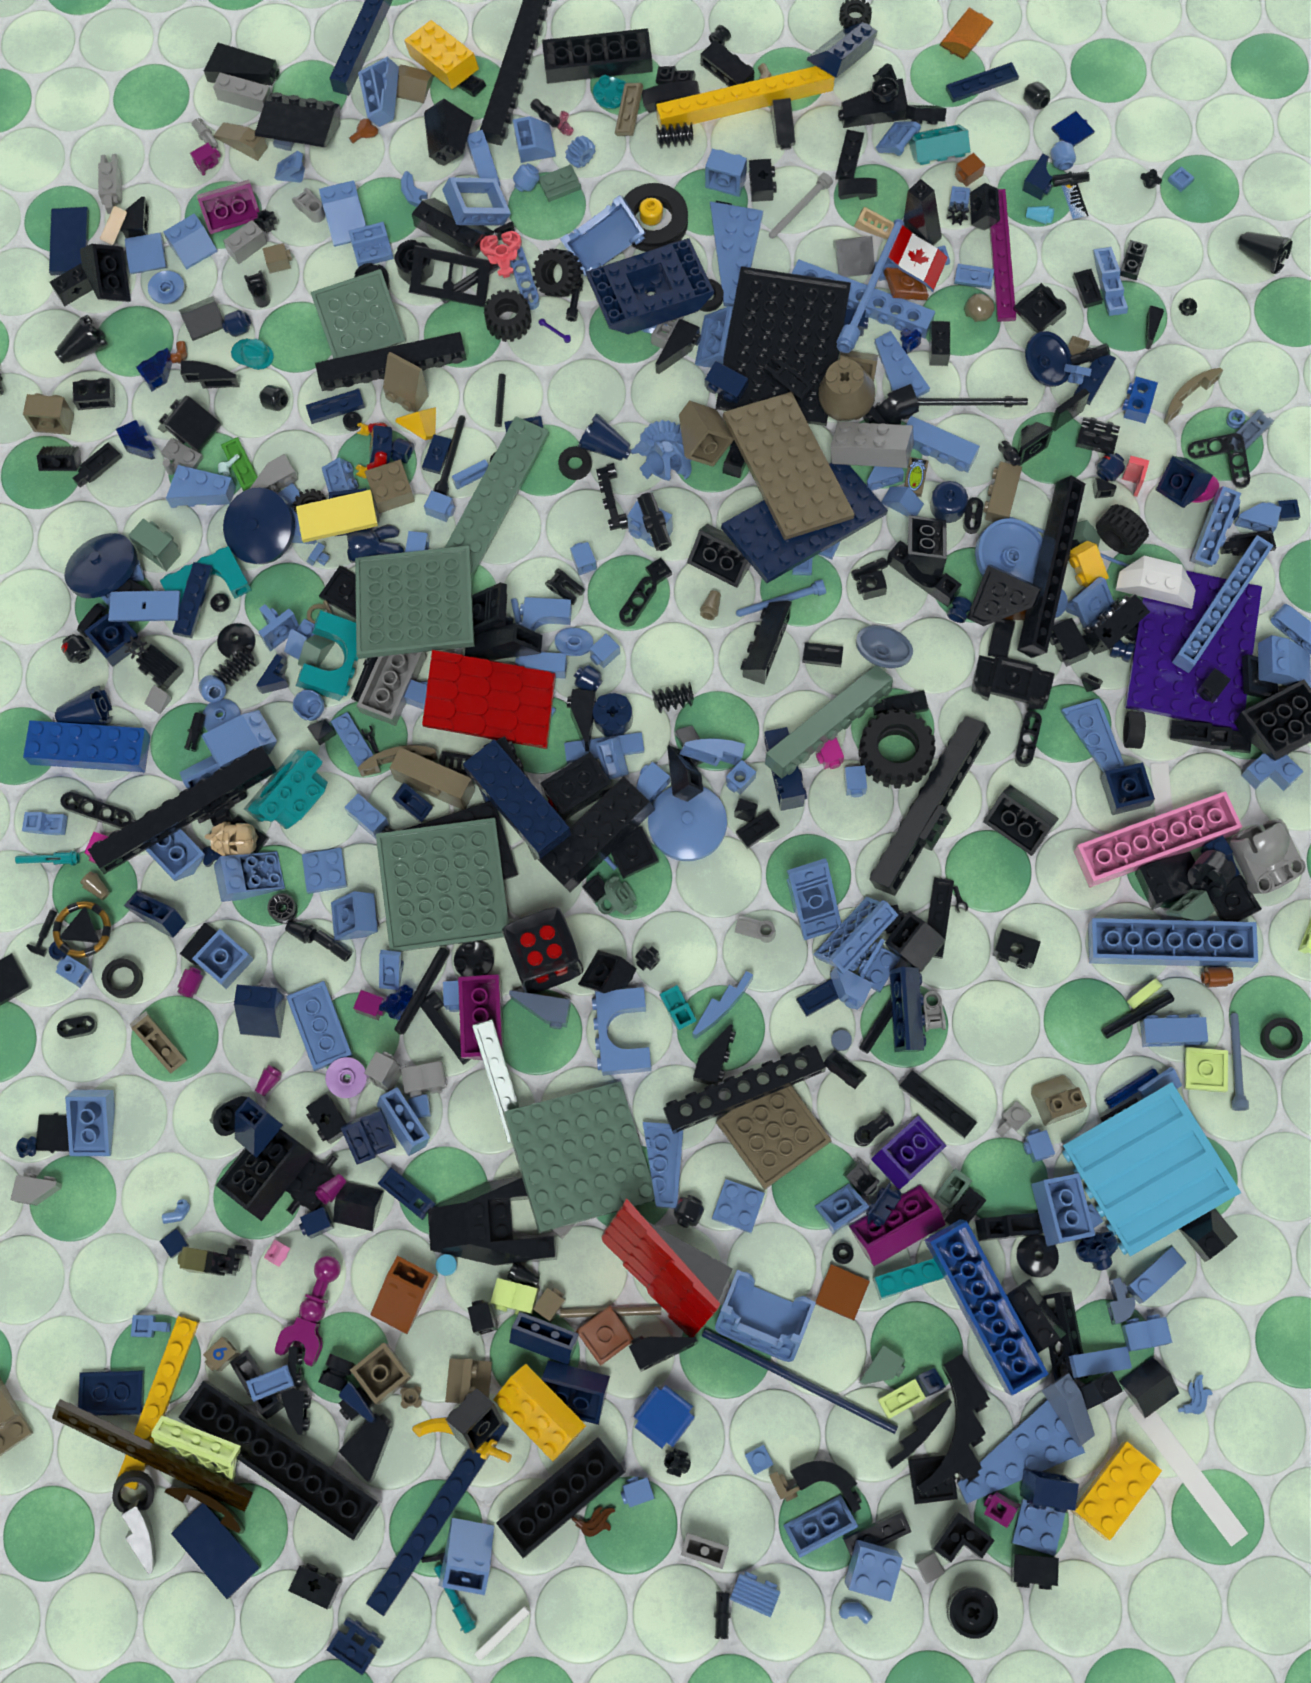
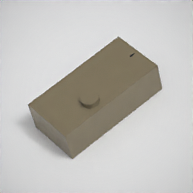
M401 747L389 767L396 781L406 783L409 787L461 810L467 808L475 792L471 778Z

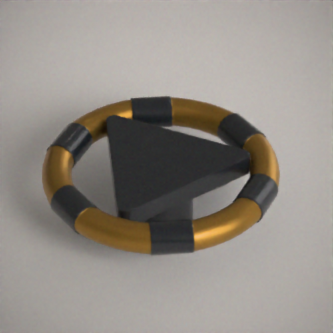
M88 901L75 902L65 907L56 917L52 931L53 938L59 950L68 956L75 958L92 956L99 952L109 940L111 933L110 918L106 911L98 904ZM82 909L65 931L60 934L65 917L74 911ZM87 909H91L98 914L103 921L104 926L100 940ZM62 940L97 944L88 949L77 951L70 948Z

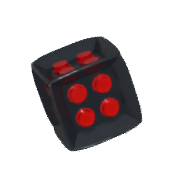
M560 907L538 911L515 920L502 928L503 936L525 993L532 994L568 982L583 973V965L578 958L573 937Z

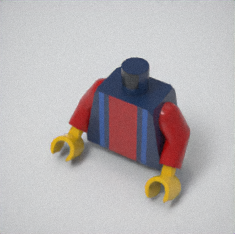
M376 422L369 425L357 424L358 427H361L360 432H357V434L363 436L370 434L369 464H367V467L360 464L356 466V470L359 472L355 475L361 478H366L365 471L388 464L390 461L392 427H388L384 422Z

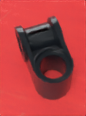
M260 270L257 274L251 276L245 275L244 278L255 305L260 308L268 306L271 300L262 271Z

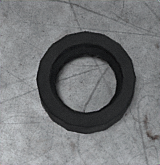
M1127 711L1123 728V744L1125 748H1142L1146 730L1144 712Z
M119 958L106 965L102 972L101 980L107 992L117 998L126 999L139 991L142 986L143 976L141 970L134 962ZM121 967L131 969L134 975L132 984L124 990H118L111 984V976Z
M1276 1018L1271 1020L1262 1029L1260 1041L1263 1049L1270 1056L1287 1058L1296 1053L1301 1047L1303 1035L1300 1027L1293 1020ZM1277 1026L1287 1028L1293 1035V1044L1286 1050L1277 1049L1270 1041V1032Z
M141 1470L124 1472L114 1484L112 1494L114 1506L120 1512H123L124 1508L132 1504L121 1497V1489L127 1483L138 1482L144 1485L147 1491L145 1499L141 1501L145 1510H147L154 1499L155 1485L153 1479Z

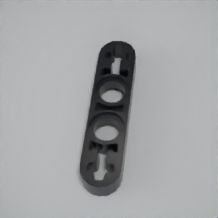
M73 792L63 794L60 800L62 807L69 812L119 829L125 828L129 822L134 820L133 816L126 810ZM73 799L79 805L70 803L68 806L66 801ZM86 804H93L92 811L88 813L83 811ZM104 810H111L110 817L106 819L101 817V813ZM116 815H117L118 817H120V818H123V819H124L125 816H126V818L128 819V821H127V822H123V824H122V822H121L119 819L116 818Z

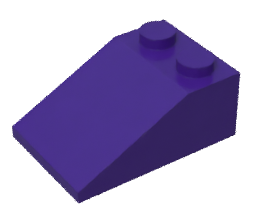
M918 1115L873 1156L871 1160L900 1190L946 1147V1144Z

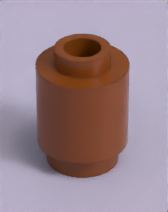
M1226 966L1205 967L1204 972H1201V982L1207 988L1227 987L1228 984L1233 983V971Z

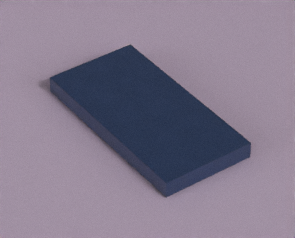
M88 207L51 209L50 275H62L81 263L80 249L88 246Z
M202 1503L171 1534L222 1595L229 1599L261 1567L229 1529L220 1524L221 1520L211 1508Z

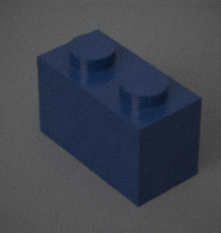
M715 361L704 379V383L709 392L722 395V398L730 403L732 401L738 403L748 387V378Z

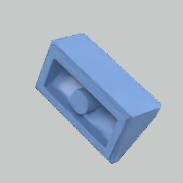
M618 737L595 743L602 769L609 780L629 774Z

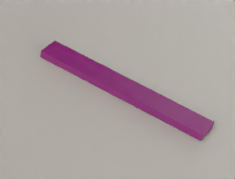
M998 189L1000 222L989 229L992 266L994 269L993 279L997 322L1016 321V312L1013 310L1015 296L1006 189Z

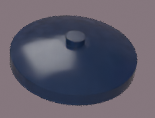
M251 488L237 495L228 506L223 521L224 538L231 552L240 560L257 565L268 564L280 558L289 548L295 532L294 514L289 503L279 493L266 488Z
M116 533L102 534L88 540L68 560L64 573L66 584L73 593L83 598H98L110 594L121 587L132 575L137 564L136 548L127 537Z

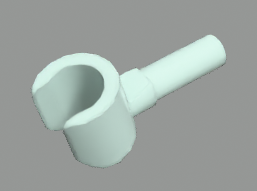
M236 454L229 461L219 463L218 474L223 472V476L230 475L229 467L240 458L239 455Z

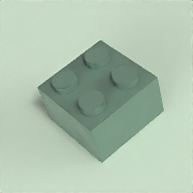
M143 518L128 536L138 552L167 572L181 555L178 550L179 546L173 541L174 537L167 531L163 533L159 530L160 528L153 521L148 522Z

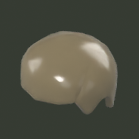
M982 293L974 294L967 300L964 306L966 317L973 318L975 322L986 321L992 316L995 309L993 300Z

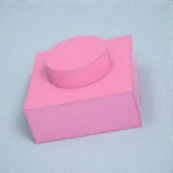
M274 1240L264 1258L280 1267L281 1263L286 1259L290 1248Z

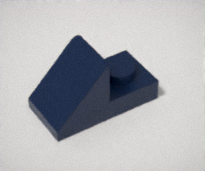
M275 655L256 684L260 693L265 694L289 687L287 681L279 677L286 669V662L282 656Z
M403 783L392 797L399 809L407 811L418 822H423L433 808L431 804L406 783Z

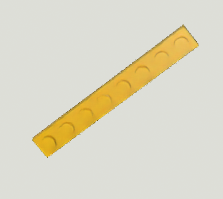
M180 1316L177 1317L134 1432V1435L148 1440L152 1444H154V1438L151 1437L152 1430L160 1417L166 1414L199 1325L198 1322ZM125 1455L118 1477L124 1472L131 1470H141L144 1472L147 1464ZM130 1482L124 1486L137 1490L140 1483Z

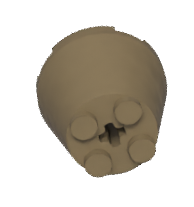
M843 357L830 365L820 384V405L824 412L835 420L860 419L870 411L874 404V382L870 375L856 361Z

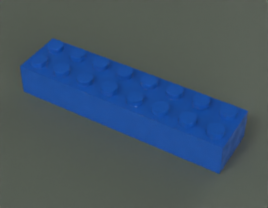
M960 1219L926 1238L924 1241L1004 1391L1013 1396L1049 1375L968 1222Z

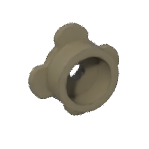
M418 1386L414 1388L403 1387L400 1390L402 1395L401 1407L407 1409L409 1406L419 1408L422 1404L420 1400L421 1388Z

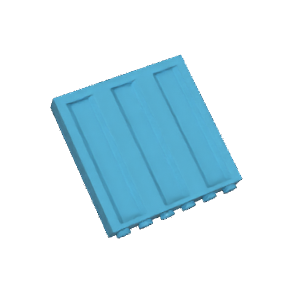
M1172 1082L1063 1145L1065 1150L1062 1151V1154L1068 1163L1072 1161L1076 1168L1073 1169V1172L1080 1174L1081 1180L1083 1179L1087 1185L1084 1188L1090 1199L1095 1198L1098 1203L1095 1206L1101 1218L1104 1216L1109 1222L1106 1225L1110 1232H1113L1114 1236H1118L1121 1241L1118 1243V1246L1124 1255L1128 1253L1130 1257L1241 1193Z

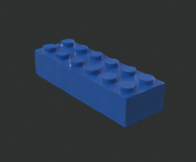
M29 720L23 758L30 765L145 773L151 736L145 728Z

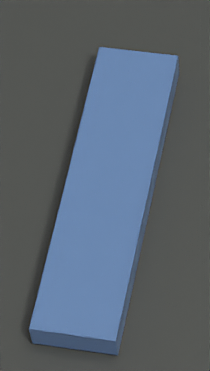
M642 732L591 739L589 749L593 757L599 759L595 743L618 737L624 756L644 753ZM581 741L564 743L567 763H573L589 753L585 751Z

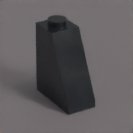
M791 98L772 100L770 113L776 148L789 150L791 146L795 145Z
M1113 1372L1102 1374L1079 1387L1087 1410L1123 1392Z
M375 1413L377 1421L373 1424L367 1421L338 1451L370 1483L376 1476L393 1428L390 1426L392 1421L384 1413L381 1415Z

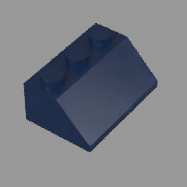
M548 1360L542 1381L581 1421L599 1425L610 1376Z

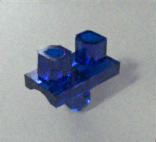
M406 984L402 985L399 992L396 994L391 993L387 996L386 1001L379 1005V1010L387 1012L390 1018L399 1020L412 998L414 990Z

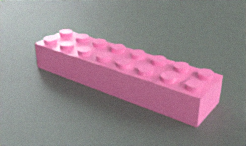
M1225 791L1081 843L1075 848L1074 854L1090 888L1137 871L1140 867L1155 861L1181 855L1203 847L1222 835L1224 838L1236 835L1241 830L1242 825Z

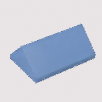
M728 306L704 315L695 365L712 368L715 361L723 364L733 307Z
M181 829L146 849V852L174 881L193 875L205 856Z
M841 1495L783 1525L799 1558L858 1527Z

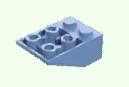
M277 851L220 856L214 864L221 902L243 900L285 889Z
M457 1518L451 1519L438 1583L440 1587L485 1595L490 1572L494 1525Z

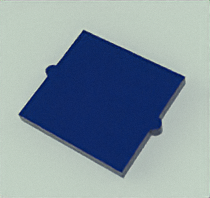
M1077 111L1051 127V130L1059 137V141L1071 143L1073 147L1095 133L1093 128L1087 123V120H1084Z

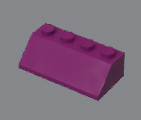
M499 974L458 977L461 1058L483 1061L472 1025L493 1019L504 1055L502 990Z
M919 1185L903 1194L894 1210L886 1207V1209L891 1211V1215L884 1225L878 1227L873 1223V1220L870 1224H867V1215L851 1224L849 1228L866 1257L873 1266H876L945 1226L946 1223L938 1205L923 1187Z

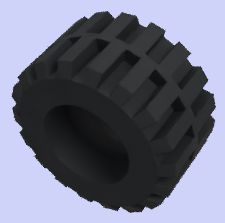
M549 249L543 251V254L538 255L539 260H535L534 264L536 266L532 269L535 276L532 277L533 280H536L535 286L540 288L539 291L553 297H567L569 294L575 293L574 289L580 287L578 283L582 282L583 279L580 278L581 274H583V270H580L582 264L577 262L579 258L573 255L574 253L561 249ZM559 263L562 268V276L559 282L556 283L553 272L555 266Z
M500 290L497 292V295L492 294L491 299H487L486 305H484L487 330H489L492 336L495 335L497 340L500 338L504 342H507L509 339L512 342L515 338L519 340L522 338V334H527V329H530V323H532L528 300L521 293L517 294V291L509 292V290H505V292H501ZM505 312L517 314L509 320L499 318Z
M1112 505L1096 523L1097 533L1104 543L1123 555L1134 554L1149 537V529L1142 518L1131 509L1122 505Z

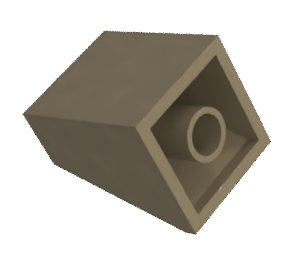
M690 400L679 414L685 457L713 467L734 440L722 417L716 409Z

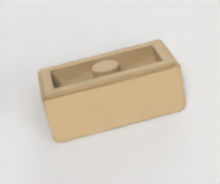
M117 206L113 207L100 240L111 245L114 244L127 214L125 210Z

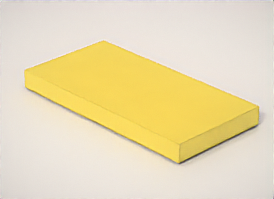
M371 490L296 506L303 543L378 526Z

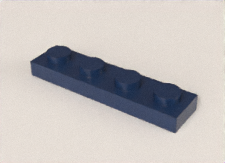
M193 562L179 607L178 621H175L172 633L174 635L193 638L213 571L211 565Z

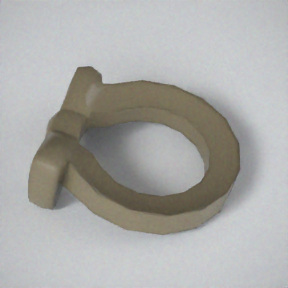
M326 600L323 601L324 604H315L307 611L308 621L315 624L311 614L318 608L326 609L327 613L332 614V610Z

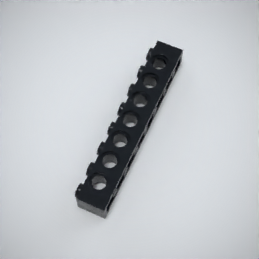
M806 1045L800 1048V1052L792 1055L791 1052L784 1054L780 1057L781 1060L774 1063L772 1060L767 1061L757 1070L750 1068L742 1072V1076L737 1078L734 1076L728 1077L723 1080L724 1083L718 1086L711 1084L705 1087L703 1092L698 1094L692 1092L679 1102L676 1099L666 1103L663 1111L672 1133H678L825 1072L826 1066L817 1046L811 1047V1045ZM798 1060H803L807 1066L799 1069L795 1063ZM785 1068L788 1074L781 1077L777 1075L776 1070ZM763 1075L769 1081L766 1084H760L757 1078ZM745 1083L750 1089L747 1092H741L738 1086ZM722 1091H727L731 1096L728 1100H722L719 1098V1094ZM703 1099H708L712 1104L708 1108H703L700 1106V1102ZM690 1107L692 1113L689 1116H684L681 1114V1109Z

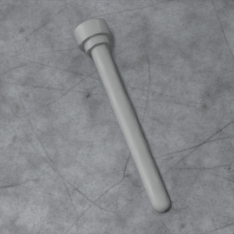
M822 173L818 177L817 185L769 232L770 238H775L821 190L828 189L833 184L832 178L827 173Z

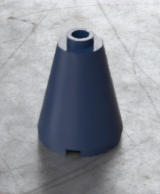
M596 413L592 419L593 422L588 425L582 435L578 447L622 461L623 458L627 460L632 450L630 449L631 444L603 417Z
M100 686L92 687L57 707L55 719L61 723L90 725L110 723L112 720V716H109V711L112 710L110 699L105 690L101 691L99 689Z

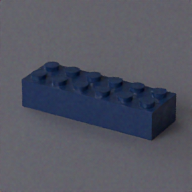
M495 739L463 763L466 773L539 859L571 835L569 826Z

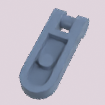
M1259 409L1236 432L1243 437L1246 450L1270 428L1274 420L1271 417L1267 418L1264 412ZM1232 438V442H1229V444L1234 445V452H1243L1242 449L1238 451L1237 446L1241 441L1236 440V438Z

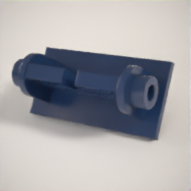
M890 1182L886 1188H882L877 1195L878 1200L875 1204L871 1203L867 1209V1224H870L873 1220V1223L878 1227L884 1225L891 1215V1211L886 1209V1207L894 1210L901 1200L902 1193L896 1189L894 1191L891 1190Z

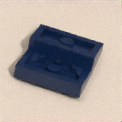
M381 1108L341 1127L357 1165L376 1158L380 1153L396 1148L397 1144Z

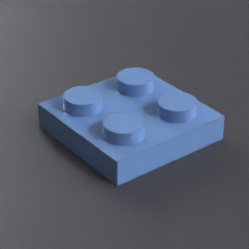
M341 848L302 854L308 894L347 887Z
M725 1179L712 1220L752 1233L765 1193Z
M1022 1499L1011 1543L1055 1556L1065 1513L1057 1512L1050 1507H1046V1510L1033 1507V1504H1029L1027 1500Z

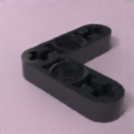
M1232 433L1192 442L1189 445L1188 455L1194 460L1228 453L1234 486L1244 489L1249 485V466L1244 439L1240 434ZM1232 438L1241 441L1237 447L1238 451L1242 449L1243 452L1231 454L1230 451L1234 452V445L1229 444V442H1232ZM1214 441L1221 444V449L1217 452L1210 449V445ZM1204 443H1207L1208 454H1205V450L1199 451V455H1195L1194 452L1191 453L1194 446H1198L1200 449L1204 448ZM1241 456L1244 459V463L1241 466H1235L1233 464L1234 457ZM1246 468V471H1242L1243 478L1247 477V480L1241 485L1240 482H1236V479H1239V473H1234V470Z

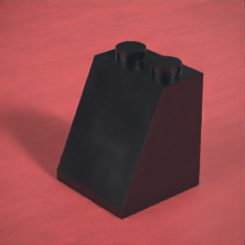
M444 98L424 112L429 157L435 160L437 164L443 166L463 154L473 120L471 115Z

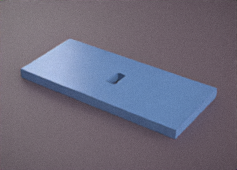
M180 591L111 592L108 620L109 622L178 621ZM143 603H146V609H143Z

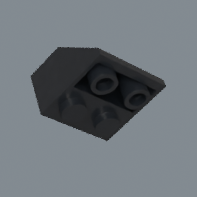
M909 911L886 940L885 944L891 952L914 968H919V971L922 972L946 940L925 921Z

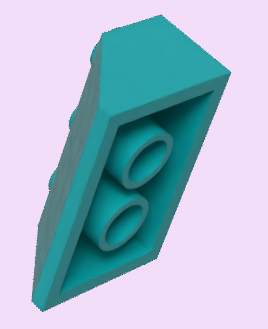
M960 124L918 132L908 142L913 160L920 165L929 164L931 160L935 159L937 161H945L950 156L956 158L963 157L965 153L970 152L969 131Z

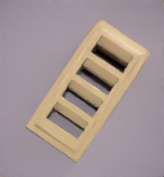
M864 207L854 227L888 240L894 227V222ZM885 226L888 227L886 232L883 231Z

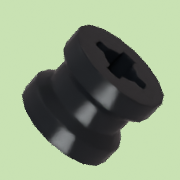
M718 25L715 28V32L709 35L711 43L715 40L723 45L731 38L729 30L723 25Z

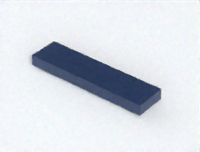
M1010 62L947 84L946 91L952 103L1014 82L1019 79V75L1013 63Z

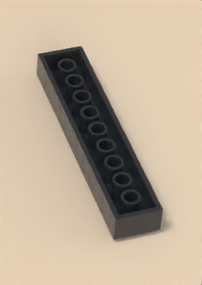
M203 1380L178 1417L193 1428L241 1446L237 1456L240 1462L353 1541L358 1540L382 1503L208 1381Z

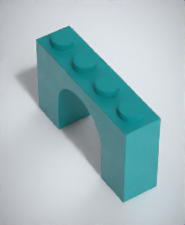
M229 546L220 548L215 553L201 557L195 562L211 565L213 567L212 575L219 576L226 582L234 599L252 591ZM192 564L185 565L181 570L167 574L160 580L165 591H180V604Z
M320 610L312 633L336 642L343 651L344 662L340 668L332 671L322 670L304 663L300 669L295 686L306 690H313L320 695L340 701L343 696L348 694L350 686L347 683L349 678L352 679L355 668L352 667L353 663L358 660L356 622Z

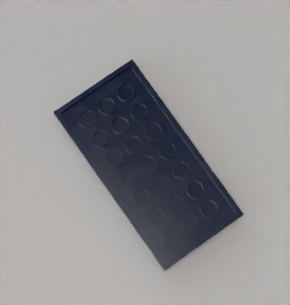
M829 463L855 514L853 519L784 540L765 500L722 523L721 529L766 584L887 515L888 510L867 488L866 484L850 465Z

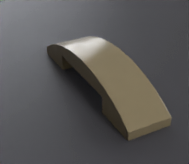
M1215 368L1205 371L1185 383L1174 396L1166 413L1164 423L1167 425L1180 414L1184 405L1182 401L1197 388L1202 386L1207 390L1220 379L1223 369Z
M418 745L399 746L373 755L358 767L361 777L381 773L379 765L392 763L400 747L431 761L438 759L435 749Z

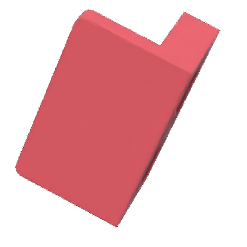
M1130 456L1122 479L1137 483L1133 495L1137 497L1144 482L1150 460Z

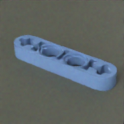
M520 247L517 251L519 260L510 261V266L514 270L513 275L519 293L528 300L530 310H534L539 306V295L524 250ZM523 266L526 270L519 273L516 271V268ZM523 282L531 283L528 288L521 287ZM530 293H531V297H532V299H533V301H534V302H532V303H530V301H529V299H528V294H530Z

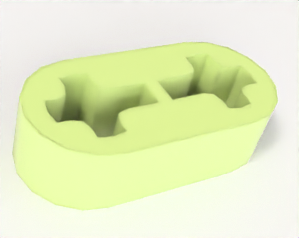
M1155 978L1132 996L1127 1003L1134 1010L1163 985Z

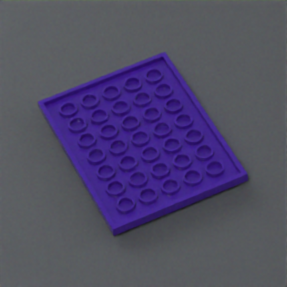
M1186 571L1196 590L1191 609L1145 597L1141 598L1142 603L1150 613L1137 624L1138 628L1135 637L1125 708L1190 722L1212 723V726L1227 727L1232 728L1234 731H1239L1234 722L1240 713L1246 709L1247 695L1243 691L1242 656L1247 654L1253 656L1262 586L1247 585L1195 666L1187 673L1173 664L1172 661L1227 579ZM1214 668H1216L1231 680L1212 704L1210 701L1203 700L1200 694L1197 693V690Z

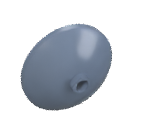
M868 626L863 628L856 638V647L860 654L870 663L882 668L902 667L910 662L913 655V647L910 641L903 634L889 627Z

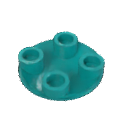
M602 75L593 87L594 100L604 108L613 109L620 107L626 82L616 77Z

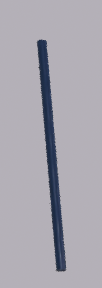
M707 1329L704 1330L703 1338L893 1434L896 1433L898 1426Z

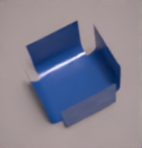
M667 1385L662 1390L655 1386L633 1416L638 1420L635 1428L661 1449L666 1443L674 1448L695 1419L689 1413L693 1406Z

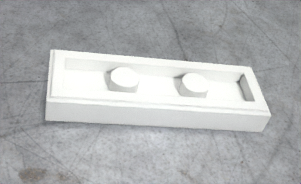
M524 1606L474 1655L479 1660H482L531 1611Z

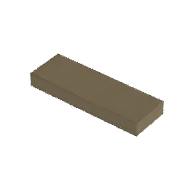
M625 83L615 129L617 136H633L643 90L641 83Z

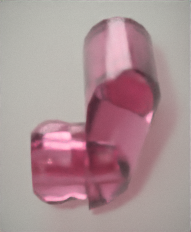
M561 111L559 115L560 124L557 126V129L562 134L571 136L574 129L567 122L569 114L566 111Z

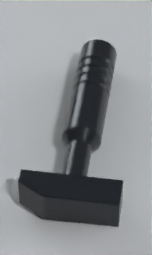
M49 910L39 933L36 946L27 944L26 947L31 953L45 957L47 951L40 947L49 933L57 915L56 911Z

